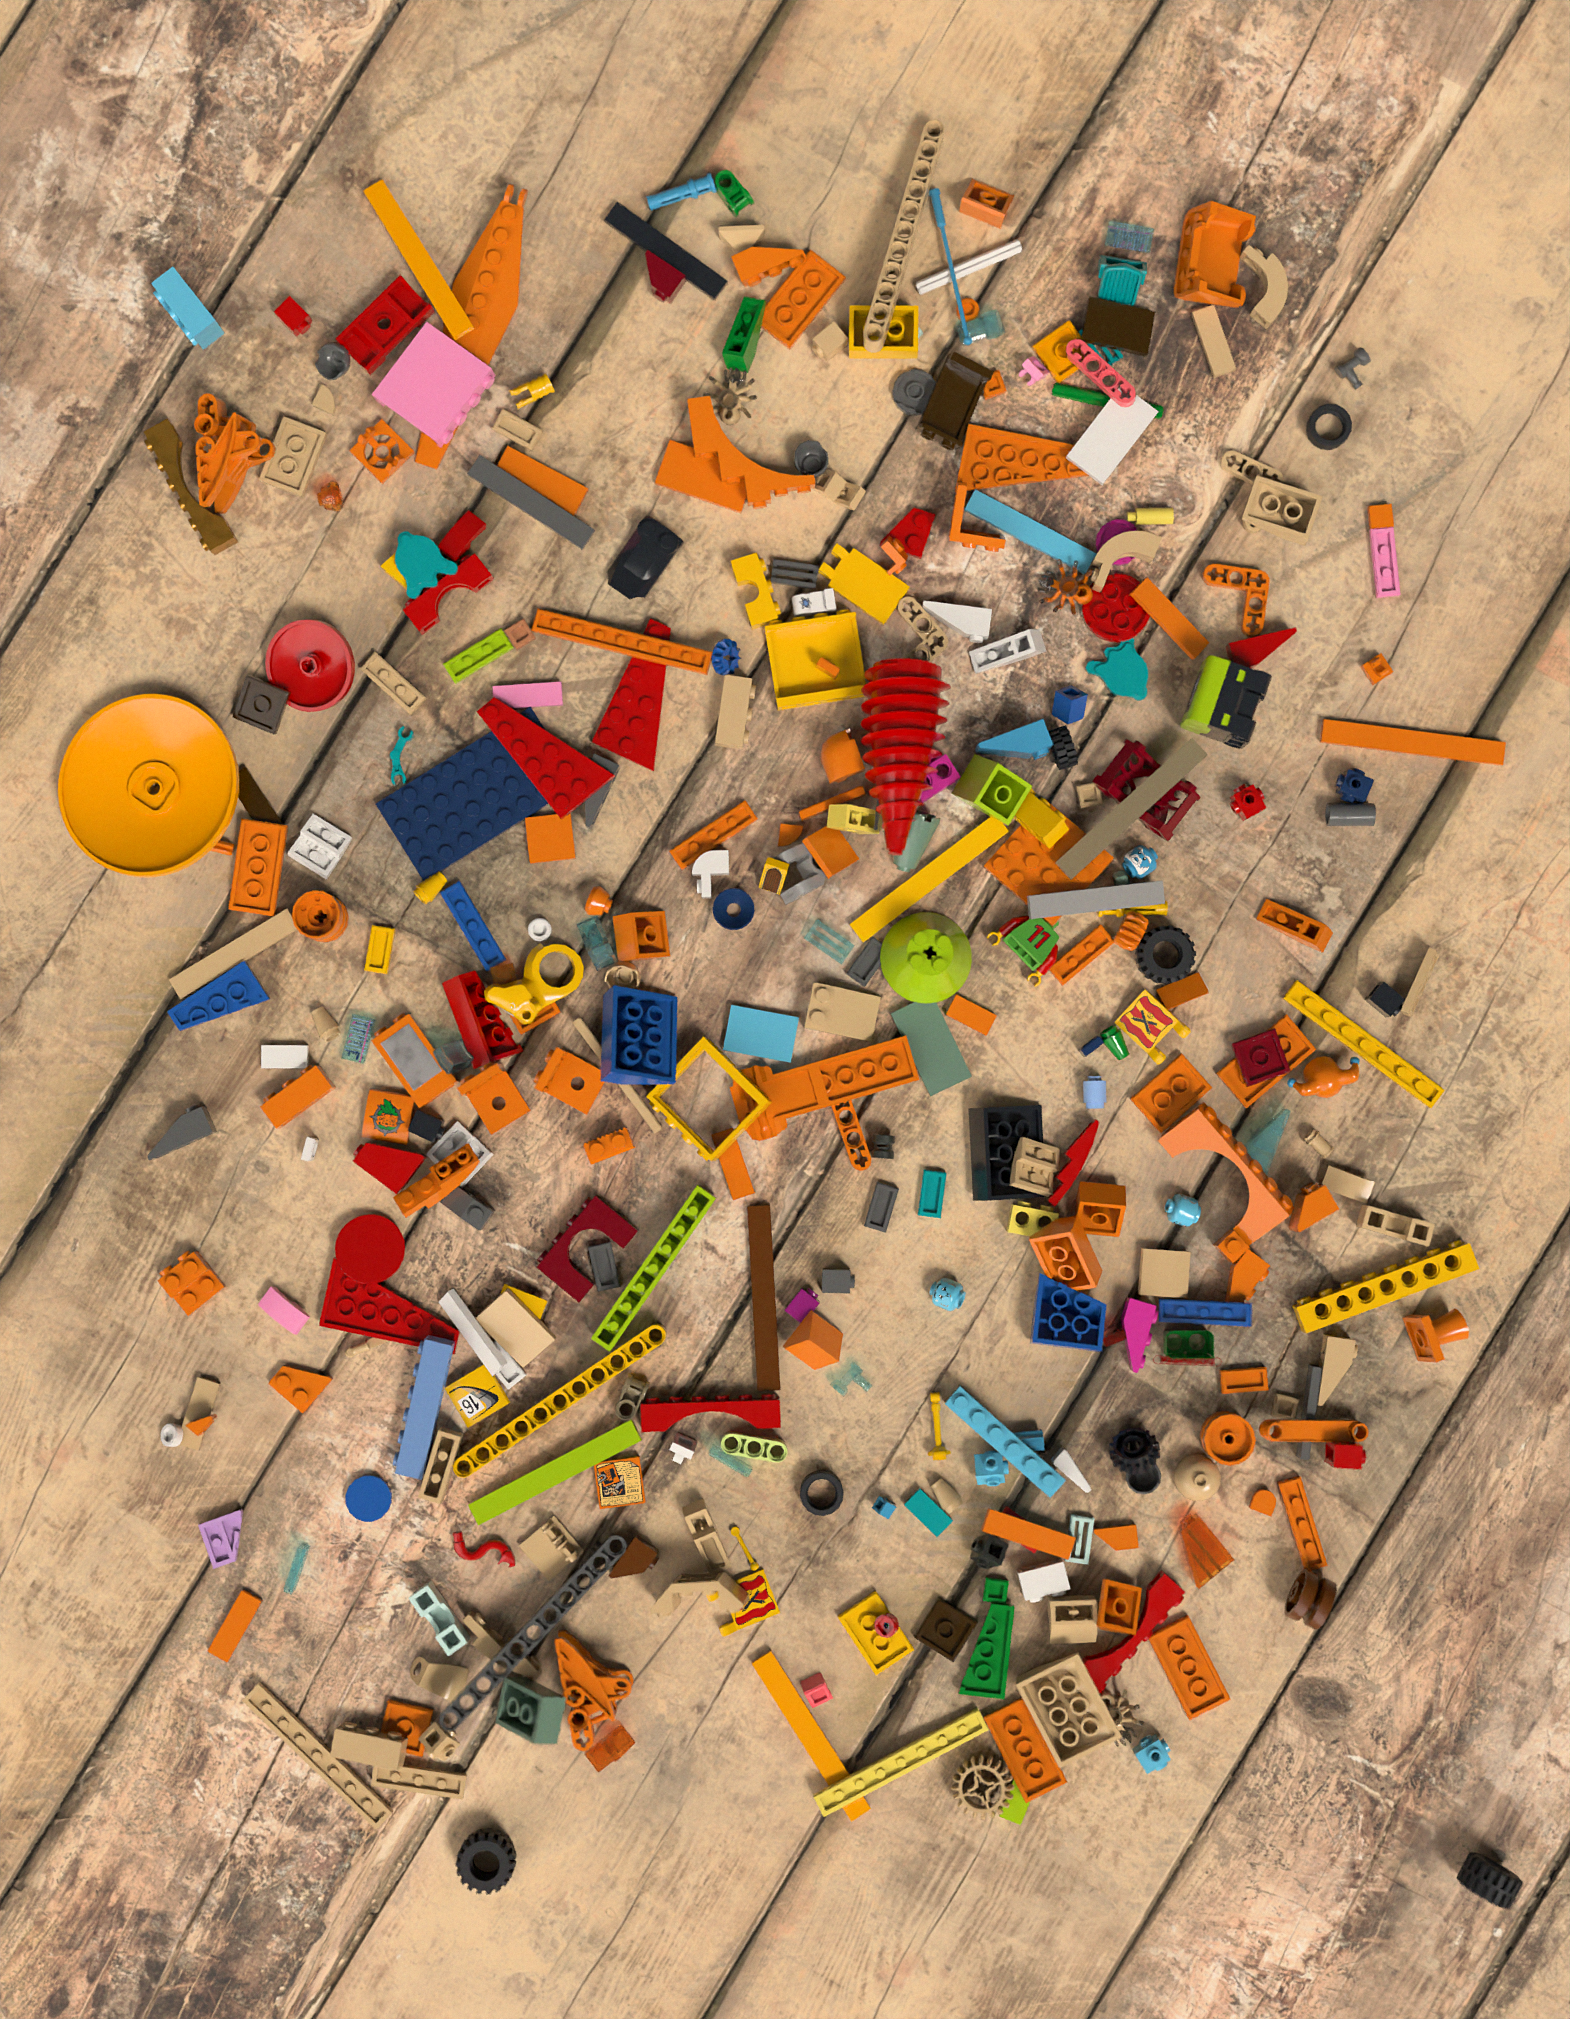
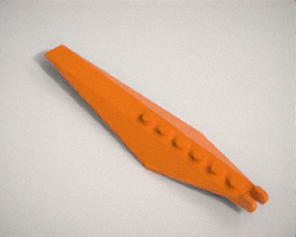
M508 184L504 200L500 202L453 282L452 293L474 329L454 340L445 324L443 328V334L488 366L519 302L523 216L528 190L523 188L519 193L517 205L510 203L514 194V185ZM458 425V426L456 427V429L453 431V437H454V435H455V433H456V431H457L459 425ZM421 431L415 463L437 470L452 439L447 444L444 443L440 448L433 439Z

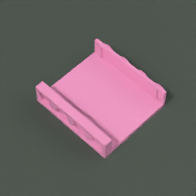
M426 322L372 393V396L383 407L386 405L433 439L441 448L444 443L447 444L452 439L453 431L458 425L461 426L465 422L467 413L472 407L477 406L481 399V394L485 389H489L492 386L496 375L491 367Z

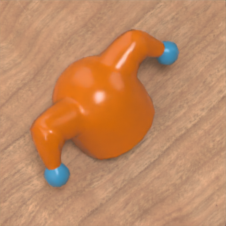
M1326 1056L1317 1057L1311 1060L1303 1070V1077L1306 1083H1298L1295 1078H1289L1287 1084L1289 1087L1296 1089L1302 1096L1316 1095L1321 1098H1330L1339 1093L1342 1086L1358 1081V1065L1360 1060L1357 1057H1352L1350 1059L1352 1066L1349 1069H1340L1332 1058Z

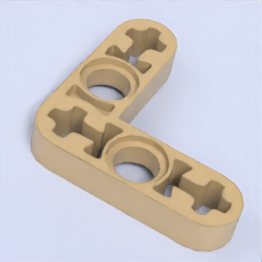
M1228 451L1221 458L1220 466L1224 472L1252 485L1256 477H1249L1246 474L1248 466H1255L1258 470V476H1261L1263 471H1265L1264 477L1270 479L1272 476H1275L1276 482H1284L1281 472L1239 452ZM1233 457L1235 458L1234 463L1241 465L1243 461L1245 465L1242 467L1241 472H1238L1237 470L1240 467L1234 464L1232 467L1227 466L1228 461L1225 459L1229 460ZM1243 520V527L1248 533L1253 534L1261 530L1257 526L1251 527L1250 523Z
M902 598L898 604V613L922 640L904 658L914 659L916 652L923 651L927 655L926 661L932 662L947 648L948 637L914 598ZM903 603L907 605L912 603V611L915 614L920 611L921 614L916 616L913 622L910 621L913 615L909 611L903 612ZM926 619L929 622L928 630L920 631L916 626L917 621ZM934 637L937 639L942 638L943 647H934L932 652L935 654L932 656L929 649L924 647V645L927 644L929 648L934 643Z

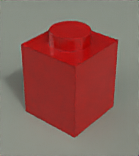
M290 296L273 311L276 317L296 337L306 333L313 322L310 316Z

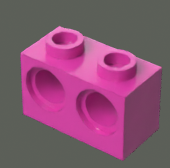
M946 754L942 757L933 758L930 761L929 765L935 769L940 765L945 766L948 769V775L945 777H940L937 773L927 775L926 779L933 789L922 792L920 801L923 803L961 778Z

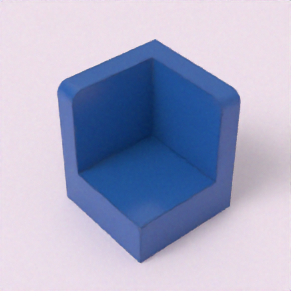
M1072 685L1055 691L1052 715L1066 724L1083 719L1088 694Z

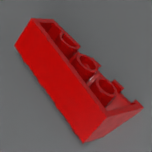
M475 970L457 975L442 983L473 1069L523 1052L520 1044L516 1045L512 1035L514 1034L510 1027L506 1028L499 1017L502 1014L498 1007L495 1008L492 1003L486 1001L484 997L486 988Z

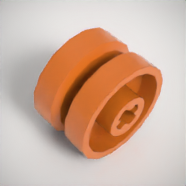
M1229 1411L1215 1412L1209 1416L1202 1424L1199 1435L1201 1446L1206 1454L1218 1463L1228 1466L1241 1464L1247 1460L1254 1451L1256 1442L1254 1430L1249 1422L1236 1413ZM1230 1435L1231 1439L1225 1440V1437Z

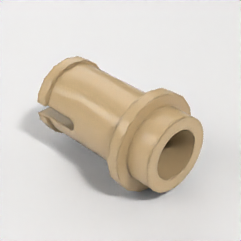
M1312 1129L1304 1137L1305 1144L1307 1146L1311 1145L1323 1158H1326L1334 1150V1147L1320 1136L1319 1131Z

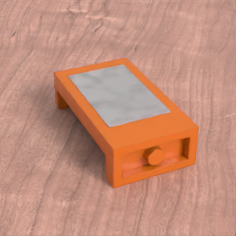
M402 1013L393 1020L394 1024L387 1029L384 1026L375 1032V1038L371 1041L417 1106L423 1108L460 1081L447 1067L415 1022L413 1015Z

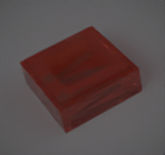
M1118 1329L1103 1335V1345L1107 1347L1126 1340L1127 1337L1124 1330Z

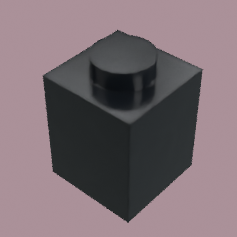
M1384 981L1379 982L1365 999L1367 1003L1385 1018L1392 1015L1395 1017L1401 1011L1402 1003L1405 1000Z
M417 1110L408 1132L428 1141L436 1142L437 1139L441 1140L446 1127L443 1125L445 1121L424 1111Z

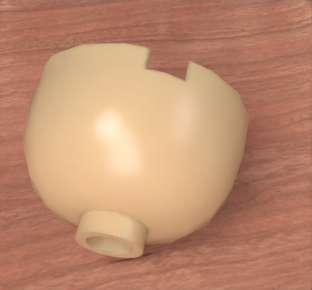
M1192 1454L1184 1457L1174 1470L1175 1486L1187 1499L1204 1501L1210 1499L1219 1489L1221 1474L1218 1466L1210 1458L1202 1454Z

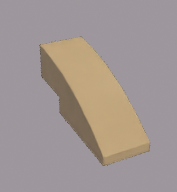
M704 1499L683 1506L684 1518L708 1572L716 1573L732 1567Z

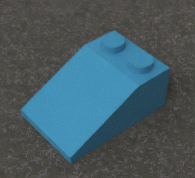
M1044 719L980 742L975 751L976 754L1024 759L1033 757L1034 760L1047 756L1053 743Z

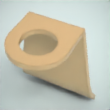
M417 1657L412 1663L410 1677L419 1687L451 1702L465 1687L468 1679V1668L457 1665L429 1663L425 1658ZM418 1663H421V1671L419 1675L416 1676V1666Z

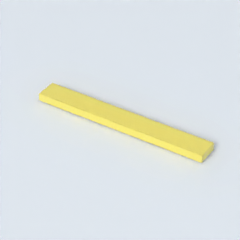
M975 1708L814 1793L813 1797L823 1817L989 1729L979 1709Z

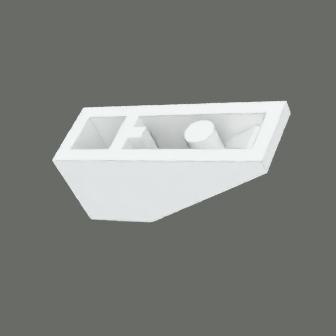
M923 601L922 608L928 614L961 636L969 638L970 642L982 643L983 640L988 639L992 609Z
M1028 629L972 650L969 654L975 674L1033 657L1046 652L1040 630Z

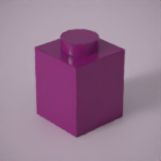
M801 1287L784 1311L801 1323L811 1310L814 1311L820 1304V1301L817 1300L819 1295L809 1287L806 1290Z

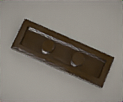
M245 767L240 770L238 798L252 820L284 825L248 768Z

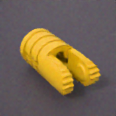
M546 373L509 390L511 396L518 395L527 389L531 393V396L521 399L516 403L518 409L537 401L538 398H542L551 392H555Z

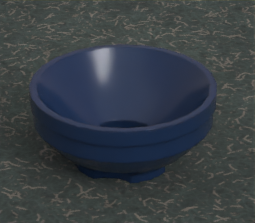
M730 888L724 890L716 897L713 903L715 920L721 927L728 930H739L746 927L754 916L753 900L750 895L741 889ZM735 903L740 906L741 912L737 917L728 915L727 908L730 904Z

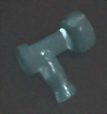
M854 1362L850 1364L851 1368L840 1381L834 1380L830 1384L843 1397L847 1394V1386L852 1380L861 1386L865 1392L872 1387V1384L860 1375L863 1370Z

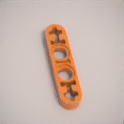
M848 1101L849 1107H842L838 1111H836L835 1105H833L832 1109L852 1166L859 1171L868 1169L871 1165V1156L852 1101ZM849 1110L853 1114V1119L850 1123L845 1124L840 1121L839 1115L842 1111ZM857 1132L860 1135V1142L857 1145H850L848 1143L847 1135L849 1133ZM864 1145L865 1150H860L862 1156H867L868 1158L864 1167H861L860 1164H855L854 1160L857 1159L856 1152L851 1154L850 1149H857Z

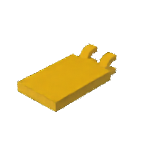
M836 543L831 554L841 561L835 569L823 562L818 573L830 580L828 588H833L835 593L884 626L910 586L892 574L889 576L884 568L855 548L848 553L842 546Z

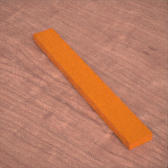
M538 608L532 626V632L703 675H708L713 652Z
M1327 719L1322 721L1320 743L1497 766H1502L1504 763L1506 742Z

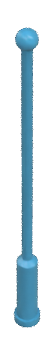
M932 189L929 191V196L931 197L937 227L941 230L965 336L963 342L965 345H970L972 338L968 333L945 232L946 221L940 199V190Z

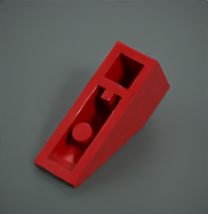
M1294 627L1231 642L1226 646L1228 659L1231 662L1251 669L1255 668L1297 632V628Z

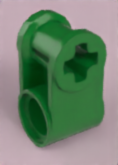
M722 170L716 175V192L734 217H737L739 212L746 206L754 204V200L749 192L741 185L731 171ZM722 180H729L731 185L724 188L719 183Z

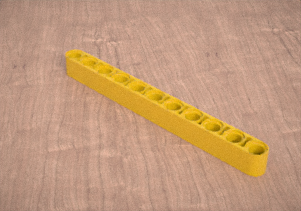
M661 1324L650 1325L465 1452L454 1462V1473L461 1478L470 1476L665 1341L667 1336L665 1327ZM654 1328L662 1332V1338L658 1341H654L650 1337V1331ZM633 1342H640L643 1346L642 1353H633L631 1351V1344ZM614 1355L622 1356L624 1359L623 1366H614L612 1364V1357ZM601 1368L605 1373L604 1379H595L593 1377V1370ZM577 1381L583 1382L586 1386L585 1392L577 1393L573 1387L574 1383ZM558 1394L564 1395L566 1405L558 1406L554 1401L555 1396ZM542 1407L547 1411L545 1419H539L536 1416L535 1411L537 1408ZM518 1421H525L527 1423V1432L517 1430L516 1424ZM499 1434H505L508 1437V1445L503 1446L498 1443L497 1437ZM480 1447H485L489 1450V1458L483 1459L479 1456L478 1450ZM460 1461H468L470 1471H462L459 1467Z

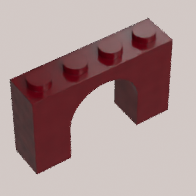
M597 1195L594 1198L589 1196L581 1205L584 1209L579 1216L574 1214L566 1224L569 1227L564 1234L559 1232L551 1242L554 1244L553 1248L549 1252L544 1250L537 1259L539 1265L536 1268L578 1303L595 1283L578 1270L571 1261L569 1248L574 1236L586 1229L599 1230L624 1249L639 1231V1229Z

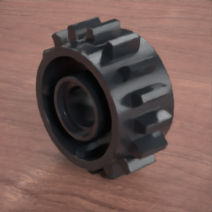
M1140 1427L1120 1431L1116 1437H1113V1443L1109 1444V1455L1113 1466H1118L1120 1472L1124 1471L1130 1475L1149 1471L1153 1465L1157 1464L1156 1459L1160 1458V1446L1156 1436L1150 1435L1149 1430L1145 1431Z

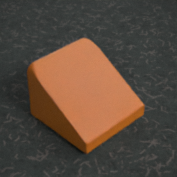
M212 1414L191 1421L185 1426L194 1434L200 1436L206 1432L218 1417L216 1414Z

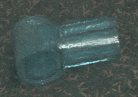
M998 310L988 311L979 316L978 319L966 323L972 343L985 338L987 340L994 339L1006 332ZM961 324L957 326L960 342L965 346L963 342L965 336Z

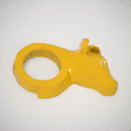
M539 943L527 956L524 976L521 980L504 985L491 984L485 989L484 997L487 1002L499 1006L517 1018L522 1024H531L544 1007L567 997L578 988L583 978L584 966L582 960L574 950L566 945L552 944L544 947ZM552 952L567 956L573 967V976L570 982L560 988L551 987L546 984L539 972L543 957Z

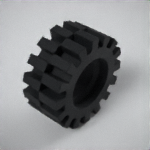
M1067 726L1049 730L1048 732L1053 743L1050 749L1057 768L1063 770L1078 765L1074 742H1072Z

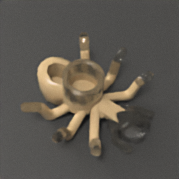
M730 368L729 377L728 371L724 370V379L727 381L729 389L710 376L709 380L723 391L719 395L703 393V396H710V398L718 400L720 406L713 408L714 413H720V419L726 425H734L741 418L739 408L747 418H751V414L741 404V401L752 402L757 399L756 395L749 397L738 396V394L751 390L752 384L755 382V379L752 378L747 382L746 387L737 389L742 382L746 381L747 372L743 371L741 379L742 375L738 368H735L734 374L733 368Z
M1124 1689L1122 1694L1118 1696L1116 1704L1114 1696L1110 1692L1102 1691L1100 1695L1122 1735L1119 1741L1126 1746L1125 1738L1129 1743L1132 1740L1129 1731L1132 1732L1134 1737H1137V1734L1132 1727L1122 1725V1722H1133L1140 1726H1144V1722L1134 1717H1122V1715L1129 1710L1139 1709L1140 1705H1128L1120 1710V1704L1122 1699L1125 1698L1127 1690ZM1116 1740V1741H1114V1742H1115L1116 1746L1118 1747V1746H1119V1743H1118V1741Z

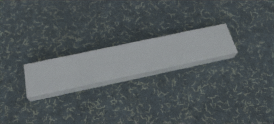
M1163 881L1027 896L1029 919L1165 904Z

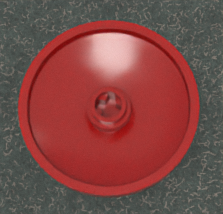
M303 619L291 622L274 635L267 649L265 668L268 681L291 691L287 705L294 709L305 712L329 709L338 704L347 695L352 686L355 675V661L352 649L342 633L324 621Z

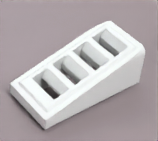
M1061 1447L1052 1457L1051 1462L1082 1490L1089 1493L1091 1490L1090 1485L1067 1450Z

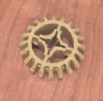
M983 1754L979 1756V1762H977L975 1756H971V1765L968 1761L964 1760L962 1765L965 1769L958 1766L956 1771L959 1775H953L952 1780L958 1784H952L951 1789L959 1791L953 1794V1799L961 1798L957 1804L958 1808L965 1805L964 1814H968L969 1810L974 1811L972 1814L974 1819L978 1813H981V1819L985 1820L987 1812L990 1818L993 1819L995 1818L994 1810L1001 1815L1003 1813L1001 1805L1008 1808L1010 1804L1006 1799L1013 1798V1794L1008 1791L1014 1790V1785L1007 1784L1013 1777L1012 1775L1004 1776L1008 1771V1767L1000 1769L1001 1760H998L996 1765L992 1764L993 1756H989L988 1762L984 1761ZM980 1769L989 1770L998 1778H987ZM973 1771L975 1784L964 1789L965 1777ZM980 1782L987 1784L988 1787L985 1792H982V1789L978 1790ZM1001 1785V1796L996 1802L992 1803L990 1791L995 1789L996 1786ZM968 1796H978L985 1805L974 1803Z

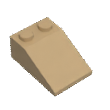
M1257 475L1242 520L1282 539L1305 546L1323 496Z
M814 982L804 1028L872 1042L881 997Z

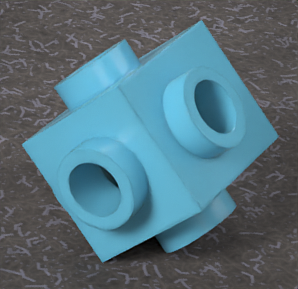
M997 1451L974 1454L977 1485L998 1486L1000 1483H1005V1474H1009L1008 1460H1003V1455Z
M1156 1734L1145 1736L1139 1741V1745L1132 1748L1147 1774L1154 1770H1162L1168 1765L1167 1762L1171 1760L1167 1754L1171 1751L1164 1738L1159 1741Z

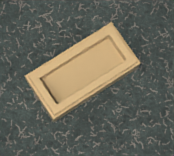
M505 409L501 410L492 426L493 431L531 452L543 433V430Z

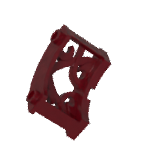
M1125 739L1123 742L1125 745L1102 775L1097 774L1092 781L1108 799L1112 798L1118 804L1136 789L1132 779L1150 777L1161 767L1145 751L1146 747L1137 740L1132 742ZM1133 753L1137 758V764L1134 765L1129 760L1128 768L1130 771L1127 772L1123 765ZM1145 764V765H1146L1147 767H1149L1150 769H1142V768H1143V765ZM1120 770V772H1121L1122 774H1121L1120 776L1116 777L1115 779H1113L1114 776H1115V775L1118 773V771ZM1180 780L1160 798V801L1154 804L1159 806V809L1153 807L1154 812L1152 814L1146 811L1139 817V821L1144 822L1145 828L1164 840L1169 841L1174 835L1172 833L1195 801H1199L1201 798L1196 792L1197 787L1187 780L1185 782ZM1125 781L1128 782L1131 789L1128 795L1123 793V788L1128 787ZM1175 791H1180L1187 796L1178 808L1169 805V801L1175 802L1180 800L1175 798ZM1168 810H1169V811H1173L1174 814L1170 817V819H1169V820L1167 821V823L1165 824V821H1166V818H1167V815H1168Z

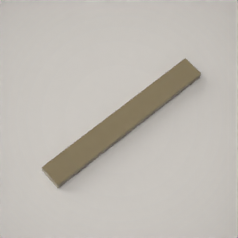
M1191 738L1055 864L1072 880L1208 754Z

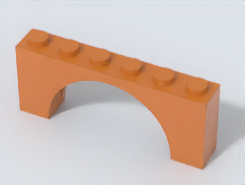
M1204 1102L1166 1130L1158 1139V1142L1172 1158L1189 1150L1204 1149L1226 1156L1239 1167L1248 1184L1249 1205L1245 1215L1238 1220L1233 1229L1248 1246L1287 1219L1293 1212L1294 1206L1291 1199L1287 1195L1282 1194L1275 1180L1264 1173L1261 1164L1257 1160L1252 1159L1247 1153L1244 1144L1234 1138L1231 1129L1226 1124H1222L1217 1118L1214 1109L1207 1106Z

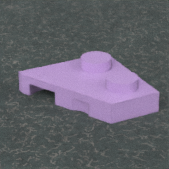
M242 1509L198 1525L213 1569L237 1560L243 1517Z

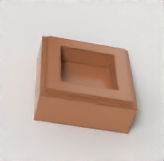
M524 618L504 630L516 650L536 639Z

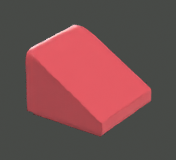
M817 1673L801 1681L803 1692L812 1708L833 1699L822 1673Z

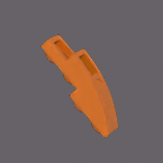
M469 1143L430 1167L431 1173L395 1195L393 1199L405 1218L425 1205L429 1209L456 1189L473 1172L480 1161Z

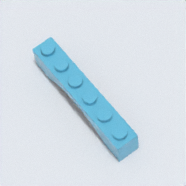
M959 1386L946 1400V1406L1047 1496L1051 1498L1066 1481L1061 1474L1013 1434L963 1387Z

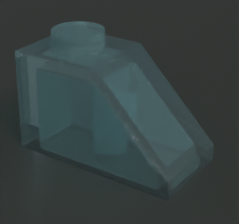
M598 915L576 924L597 971L618 961Z

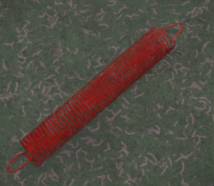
M1156 1355L1161 1357L1159 1364H1164L1165 1360L1166 1364L1185 1365V1362L1187 1365H1192L1193 1362L1198 1366H1207L1205 1365L1206 1363L1208 1366H1213L1216 1359L1203 1358V1363L1202 1358H1196L1197 1362L1195 1358H1192L1189 1362L1188 1359H1183L1182 1361L1181 1359L1174 1360L1168 1356Z

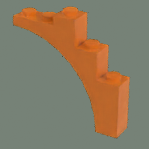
M710 396L687 399L695 458L700 457V460L704 461L714 458V455H718L721 482L733 485L740 483V480L744 479L748 506H753V509L765 508L767 504L771 503L770 494H774L775 497L788 495L789 491H797L798 494L811 492V488H815L814 475L795 476L777 473L761 467L745 457L732 445L722 431L714 414Z

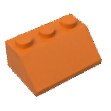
M1078 1215L1056 1219L1029 1237L1032 1248L1047 1277L1076 1291L1097 1287L1103 1270Z

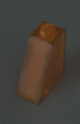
M1195 1513L1194 1515L1188 1514L1180 1521L1181 1525L1178 1527L1192 1582L1200 1589L1235 1559Z

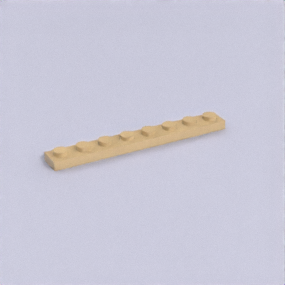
M259 1682L242 1700L375 1830L392 1814L393 1810L339 1758L330 1757L331 1750L264 1685Z

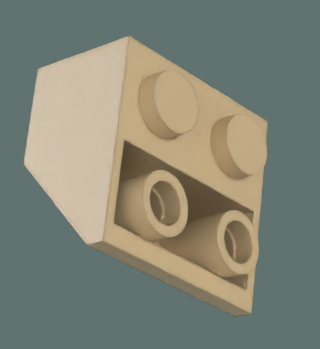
M1094 1595L1047 1597L1050 1644L1096 1642L1098 1614L1097 1599Z

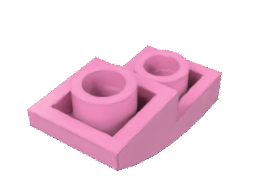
M270 1287L258 1303L269 1316L294 1335L299 1333L310 1318L296 1302H290L276 1287Z

